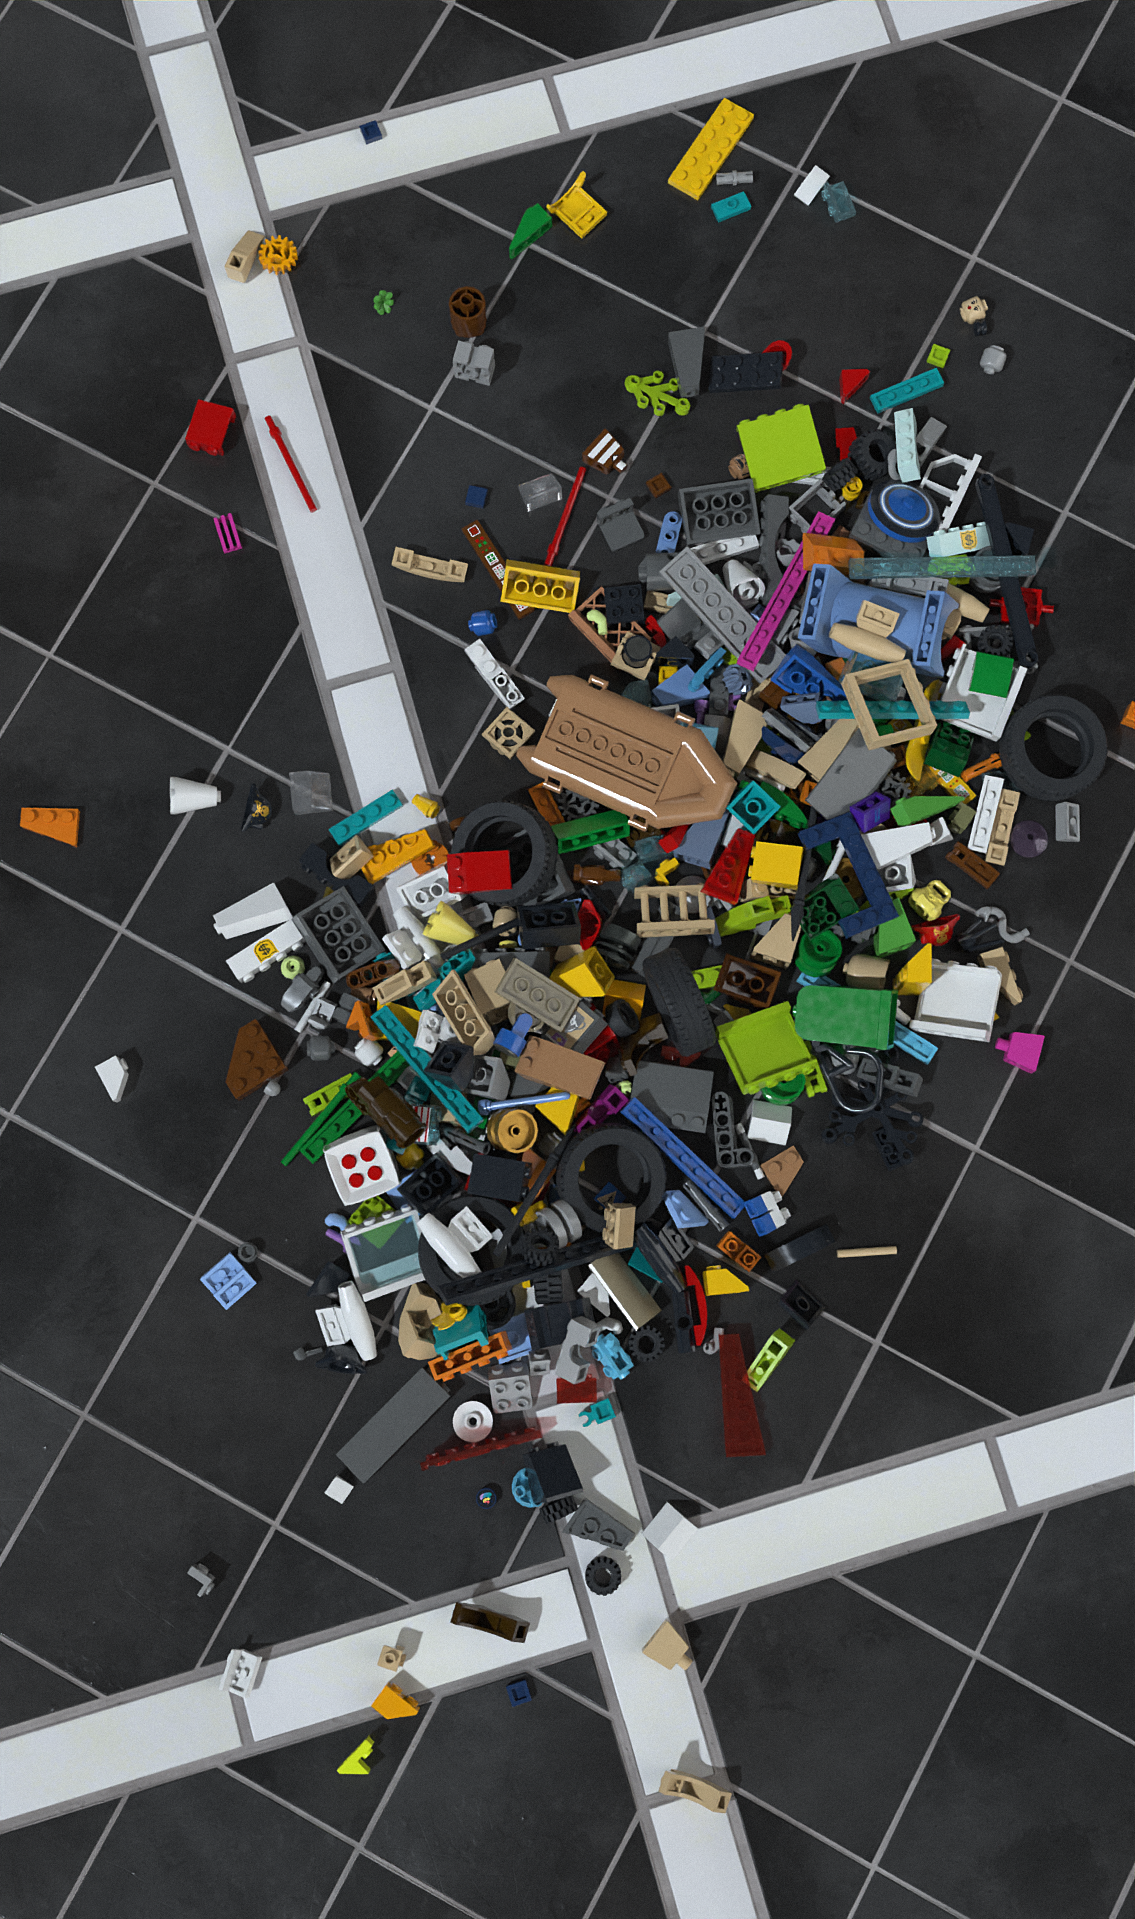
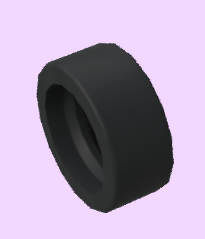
M618 999L606 1006V1019L612 1030L619 1037L625 1038L638 1031V1017L628 1002Z

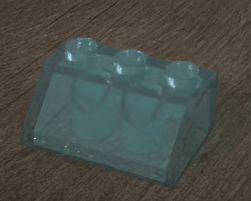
M853 651L843 667L838 682L842 683L846 674L890 664L891 662L876 660ZM900 674L860 684L858 687L862 694L876 701H895L903 679Z

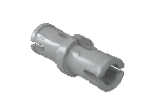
M732 170L730 173H716V184H733V186H736L739 183H753V172H737Z

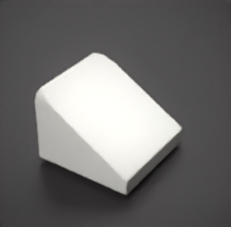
M337 1475L325 1491V1494L343 1504L354 1486Z

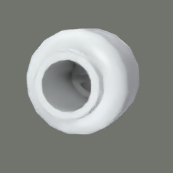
M363 1038L354 1047L356 1049L355 1056L365 1066L370 1064L375 1066L383 1058L381 1056L383 1048L377 1041Z

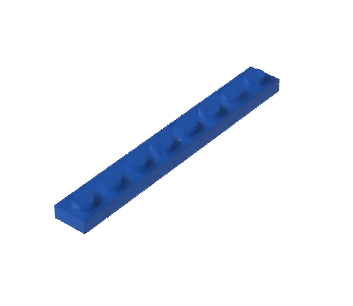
M633 1097L620 1111L731 1218H735L745 1207L743 1204L745 1201L639 1100Z

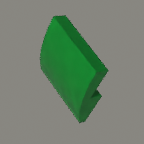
M976 651L968 690L1007 698L1014 659Z

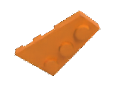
M21 808L20 826L77 847L80 811L78 809Z

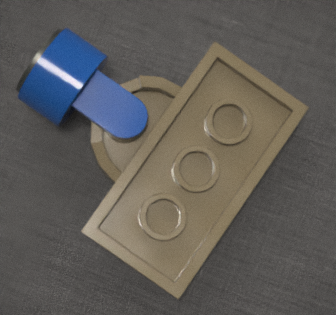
M513 958L494 991L510 1002L508 1018L512 1024V1029L509 1031L501 1028L493 1042L494 1047L513 1058L519 1057L527 1044V1041L524 1040L527 1032H535L541 1029L544 1023L557 1032H562L580 998L517 958Z

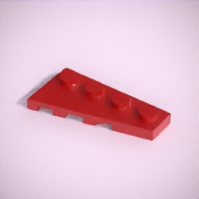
M740 828L735 830L700 892L733 905L738 903L755 834L753 835Z

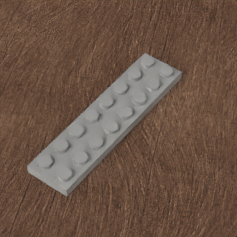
M687 546L660 570L659 574L738 660L757 623ZM771 639L754 672L747 668L746 670L761 684L778 668L785 657V653Z

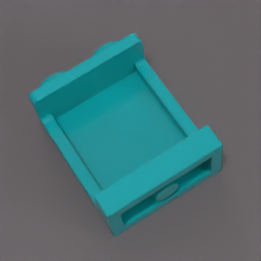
M479 1305L466 1307L467 1314L465 1318L461 1321H456L451 1327L445 1330H438V1326H435V1329H433L436 1343H434L435 1351L438 1355L441 1354L444 1360L449 1359L448 1350L477 1339L481 1346L489 1344L486 1315Z

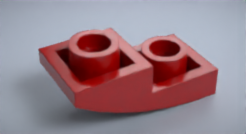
M854 427L835 429L836 447H840V461L848 458L849 446L857 438Z
M650 615L646 618L645 629L651 636L654 635L652 643L663 648L667 644L664 633L657 624L656 619Z

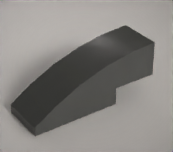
M863 1058L857 1076L876 1084L877 1069L875 1063L870 1059ZM882 1063L884 1069L883 1087L914 1097L918 1096L923 1081L919 1074Z

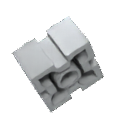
M458 340L453 357L455 378L468 381L472 379L476 380V383L490 386L495 369L494 349L487 345L475 347L470 341L463 342Z

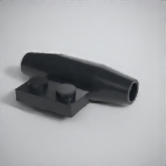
M668 1217L657 1229V1235L644 1222L634 1225L633 1238L643 1257L656 1275L675 1294L683 1291L687 1287V1282L677 1261L685 1259L694 1248L693 1244L683 1230L677 1228L672 1217Z

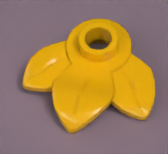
M442 1303L443 1313L430 1321L433 1325L438 1326V1330H445L456 1321L463 1320L467 1314V1308L458 1303L447 1306L445 1303Z

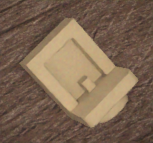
M384 1645L377 1665L396 1672L399 1666L403 1667L406 1654H403L405 1648L398 1645L396 1648Z

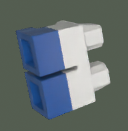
M769 1191L743 1202L750 1219L757 1217L751 1221L759 1237L784 1225L785 1221L791 1216L786 1207L779 1210L776 1204L782 1200L779 1191Z

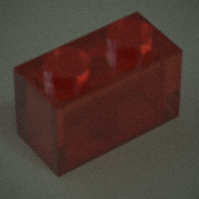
M587 1374L585 1381L575 1385L561 1377L556 1379L557 1404L597 1402L596 1377H592V1374Z

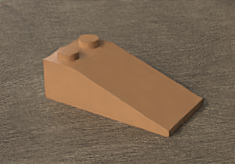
M530 1035L515 1072L527 1080L590 1100L605 1063Z

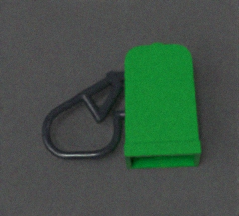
M826 984L805 986L799 991L797 1004L793 1007L795 1031L802 1039L812 1041L810 1051L816 1057L840 1107L848 1112L857 1114L873 1110L880 1102L882 1096L883 1065L879 1057L872 1051L863 1048H853V1046L871 1047L880 1050H888L894 1047L898 989ZM821 1042L846 1045L845 1051L847 1054L867 1056L875 1063L877 1069L875 1096L868 1105L855 1107L843 1100L833 1077L854 1068V1064L828 1043L821 1045ZM822 1052H827L841 1062L842 1065L830 1070Z

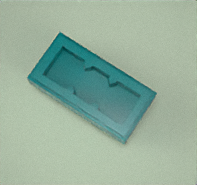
M743 191L711 204V209L717 221L721 222L751 210V205Z

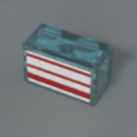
M411 1104L412 1108L421 1117L420 1121L422 1123L425 1122L427 1125L423 1135L413 1144L437 1146L440 1138L438 1128L442 1118L441 1106Z

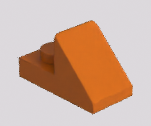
M359 1000L356 1001L346 1028L354 1031L359 1030L364 1039L376 1041L380 1038L377 1027L370 1018L372 1012L369 1004Z

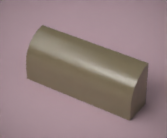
M619 1253L597 1259L588 1265L635 1330L662 1311Z

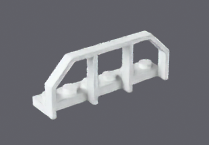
M954 454L930 463L919 487L923 489L925 486L950 497V501H952L951 506H946L942 515L945 517L944 521L940 519L935 531L945 530V533H947L982 456L975 454L973 460H967ZM951 462L960 464L967 470L965 476L962 474L957 483L960 486L958 491H952L927 480L933 468ZM925 551L923 558L930 560L929 552Z

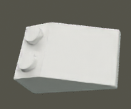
M447 861L396 888L404 905L418 919L424 918L432 914V912H437L435 909L440 901L450 906L467 895L449 893Z

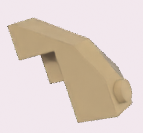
M421 1282L412 1284L400 1317L398 1342L403 1356L407 1358L424 1360L441 1357V1354L438 1355L434 1348L436 1339L433 1329H435V1325L430 1320L443 1313L441 1304L444 1301L436 1296L435 1291L428 1284ZM458 1346V1347H455V1348H453V1349L448 1350V1353L451 1352V1351H453V1350H455V1349H457V1348H459V1347H461V1346Z

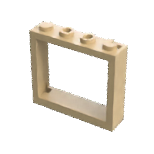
M909 659L845 675L841 685L868 750L931 735L937 727L936 717L930 710L929 700L924 696L922 684L918 682L915 668H912ZM901 674L922 726L879 736L858 685Z

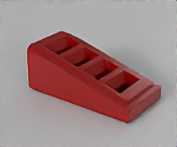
M953 635L941 649L942 663L953 657L957 648L960 649L965 644L956 635Z
M689 824L673 826L659 840L658 843L666 853L680 846Z

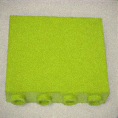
M798 404L793 406L791 410L781 409L776 411L774 415L768 416V414L758 416L757 420L750 421V419L739 422L740 425H737L736 431L739 433L750 477L753 479L755 493L825 473L826 466L809 405Z
M788 1001L725 1023L716 1028V1038L743 1095L748 1093L750 1095L755 1094L764 1087H774L783 1080H793L802 1073L804 1075L809 1074L816 1067L817 1059H812L803 1039L795 1031V1022L790 1014L791 1006Z

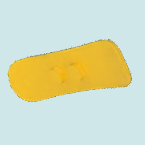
M937 679L928 684L924 691L925 698L929 701L940 700L942 694L939 691L943 682ZM920 719L915 720L914 727L922 726ZM931 735L911 739L906 751V766L910 774L918 782L921 780L922 766Z

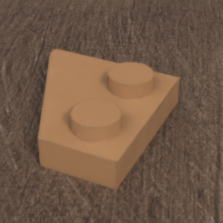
M793 1145L760 1166L774 1190L779 1191L781 1196H783L804 1161Z

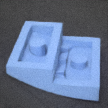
M231 1252L200 1278L226 1310L256 1284V1281Z

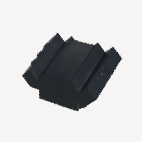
M590 1297L524 1310L532 1350L562 1344L566 1339L567 1326L571 1319L583 1316L595 1322Z

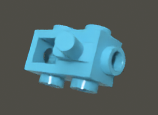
M611 1332L606 1336L603 1334L599 1335L596 1344L591 1346L593 1358L601 1361L604 1366L603 1371L607 1377H612L613 1380L618 1377L620 1380L630 1374L628 1370L634 1366L630 1356L623 1351L618 1339Z

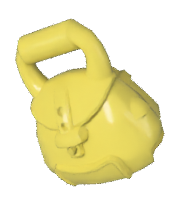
M933 880L924 888L913 890L908 902L924 920L932 921L941 915L943 905L951 898V891L940 880ZM933 886H935L945 896V898H942V896L933 888Z

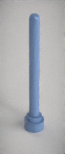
M560 1092L497 1102L483 1099L478 1101V1111L483 1116L489 1115L490 1112L497 1109L567 1100L570 1098V1093Z

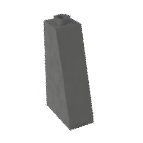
M704 326L668 332V345L681 398L699 395L705 336Z

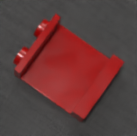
M198 399L185 437L188 447L195 451H206L213 456L217 454L223 456L222 444L229 423H234L236 419L234 409Z

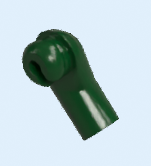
M713 989L709 993L701 992L707 1005L721 995V993Z

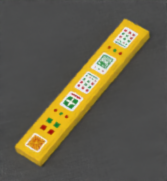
M893 719L887 724L892 725L894 732L914 727L907 719ZM910 740L901 743L905 746L909 744ZM923 762L924 769L949 796H963L965 800L962 802L966 805L977 796L960 777L926 765Z

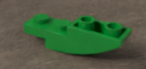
M741 780L738 792L749 783ZM762 781L760 787L781 806L772 817L779 821L786 820L795 828H805L808 820L799 807L782 791Z

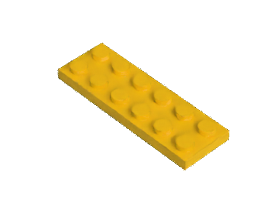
M723 98L669 177L668 184L699 200L754 119V114Z

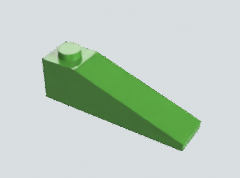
M914 796L909 799L903 797L895 802L896 805L890 810L898 826L905 827L948 810L965 799L963 796Z

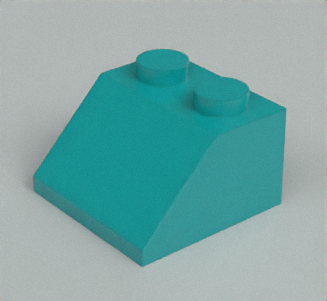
M752 780L729 801L726 808L754 835L781 806Z

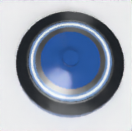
M894 479L886 480L879 483L869 496L868 511L871 519L881 531L896 540L908 543L922 542L927 540L926 537L932 536L939 525L940 513L937 504L925 490L913 483H902V480Z

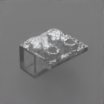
M315 771L289 773L292 808L295 815L333 811L329 773Z

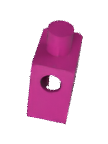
M1013 1032L1009 1035L1008 1040L998 1037L995 1049L1005 1051L1003 1057L1005 1062L1032 1074L1036 1071L1045 1036Z

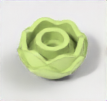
M288 956L281 964L282 974L286 978L293 980L298 973H304V961L297 956Z

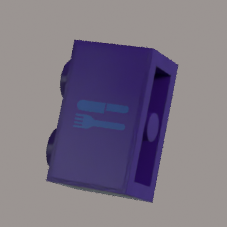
M874 792L850 806V812L860 832L865 833L890 818V798Z

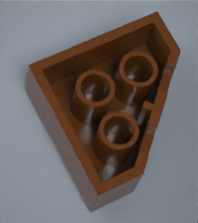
M257 1019L239 1029L226 1078L227 1086L238 1101L265 1086L272 1079L274 1080L289 1071Z

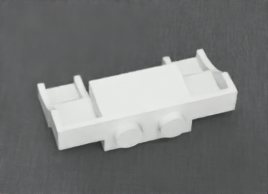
M429 1010L422 1011L413 1046L433 1053L437 1041L443 1043L446 1040L461 1044L446 1017ZM491 1048L486 1054H482V1056H489Z

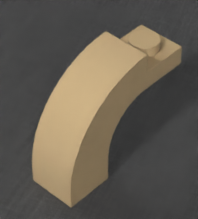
M675 1769L665 1771L658 1790L664 1795L678 1796L691 1800L716 1813H726L732 1795L728 1790L708 1780Z

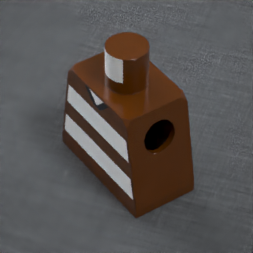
M606 429L582 453V461L605 475H608L613 469L622 474L628 466L622 461L624 457L623 447Z

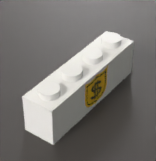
M289 920L229 958L226 962L241 983H246L255 977L254 974L269 969L271 967L270 964L276 960L279 962L285 959L290 951L299 950L306 941L293 921Z

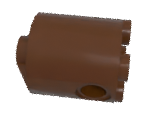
M465 286L458 288L449 299L452 328L459 337L472 338L483 334L487 322L484 296L474 287Z

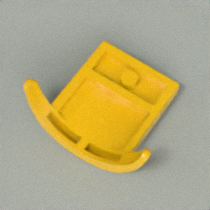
M584 171L580 173L572 187L557 202L546 205L548 211L556 214L580 238L586 236L607 216V211L582 189L586 179Z

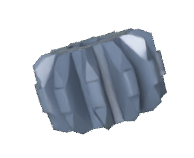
M737 663L728 666L726 671L723 672L724 678L722 680L726 684L725 687L734 696L747 693L753 686L751 682L753 678L745 667Z

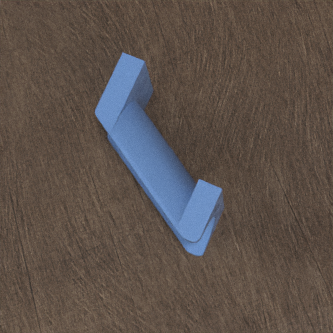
M813 564L798 639L821 654L879 666L890 664L891 662L876 660L850 650L829 637V632L834 623L857 627L856 616L862 601L866 600L899 613L893 632L886 638L906 650L903 660L909 659L912 668H915L917 674L937 678L944 677L941 662L942 633L949 614L959 607V604L945 591L927 590L926 597L920 598L856 584L832 565Z

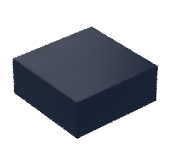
M376 120L359 126L366 145L383 139Z
M469 485L465 505L483 509L487 489Z
M526 1679L506 1685L512 1707L532 1700Z

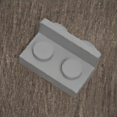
M619 839L593 845L594 853L600 859L605 858L612 869H621L622 873L637 857V854Z

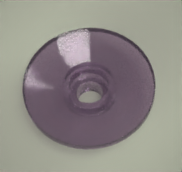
M1029 820L1022 821L1012 829L1010 844L1013 850L1020 856L1032 858L1040 855L1046 849L1048 835L1039 823ZM1027 835H1032L1033 840H1029Z

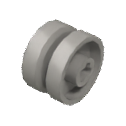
M559 1199L551 1203L549 1208H543L536 1212L538 1217L534 1221L536 1228L541 1227L542 1231L547 1228L548 1233L553 1231L554 1236L557 1235L559 1240L558 1249L565 1247L567 1242L572 1243L582 1236L580 1221L573 1208L566 1201Z

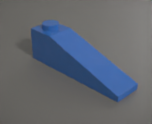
M798 644L785 655L770 679L789 693L795 692L801 695L820 692L821 701L826 696L832 701L847 700L842 685L809 652Z

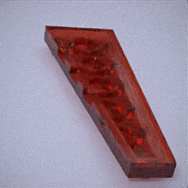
M739 1334L718 1335L725 1456L766 1455Z

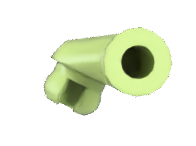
M596 609L589 611L587 619L598 624V634H608L606 617Z
M624 1080L616 1084V1087L626 1097L630 1096L632 1091L631 1082Z

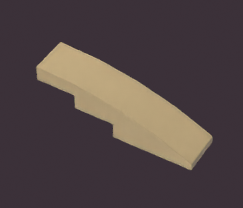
M759 750L753 751L744 766L792 789H796L806 776V773Z

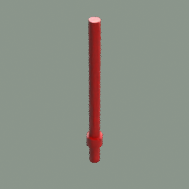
M268 415L264 419L270 429L269 433L272 439H275L310 512L313 513L317 508L281 437L282 433L279 427H276L271 415Z
M580 467L554 539L552 544H549L544 566L551 567L554 557L559 552L562 535L586 472L584 467Z

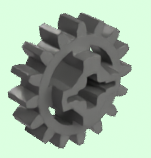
M892 771L881 782V790H879V786L875 790V792L891 799L890 809L896 805L895 802L899 800L900 793H902L901 798L906 797V799L911 798L909 795L912 790L908 789L910 783H904L906 778L900 779V773L894 776Z
M566 788V794L561 792L560 797L562 799L558 800V804L562 806L558 808L560 812L564 811L562 813L563 818L568 817L567 822L597 814L594 809H599V805L595 801ZM572 795V799L567 801L568 797ZM577 801H579V803L581 804V807H578V806L576 805V802H577ZM590 807V810L585 814V809Z

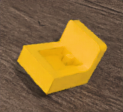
M676 858L664 860L660 863L661 867L656 869V876L654 878L659 886H669L670 883L665 876L678 868L679 863Z

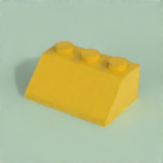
M721 1265L709 1266L706 1268L707 1271L702 1272L705 1296L749 1291V1287L727 1269H721Z

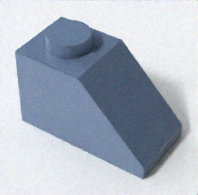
M820 692L782 697L781 710L803 724L821 722L822 719L818 718L815 708L816 701H821Z

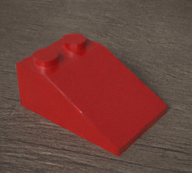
M509 850L447 854L449 893L460 895L512 889Z

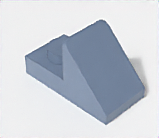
M712 907L707 908L708 919L715 921ZM716 921L714 934H706L708 944H712L713 949L722 945Z

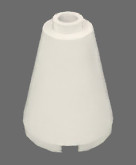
M730 560L724 564L723 575L727 591L744 609L756 605L760 596L763 597L765 592L762 580L737 560Z
M170 777V814L217 806V802H221V791H217L215 786L178 777Z

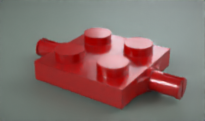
M1020 587L1029 624H1034V627H1038L1041 613H1053L1054 605H1043L1041 599L1042 589ZM1002 597L1001 600L990 598L989 607H1000V623L1010 624L1004 598Z

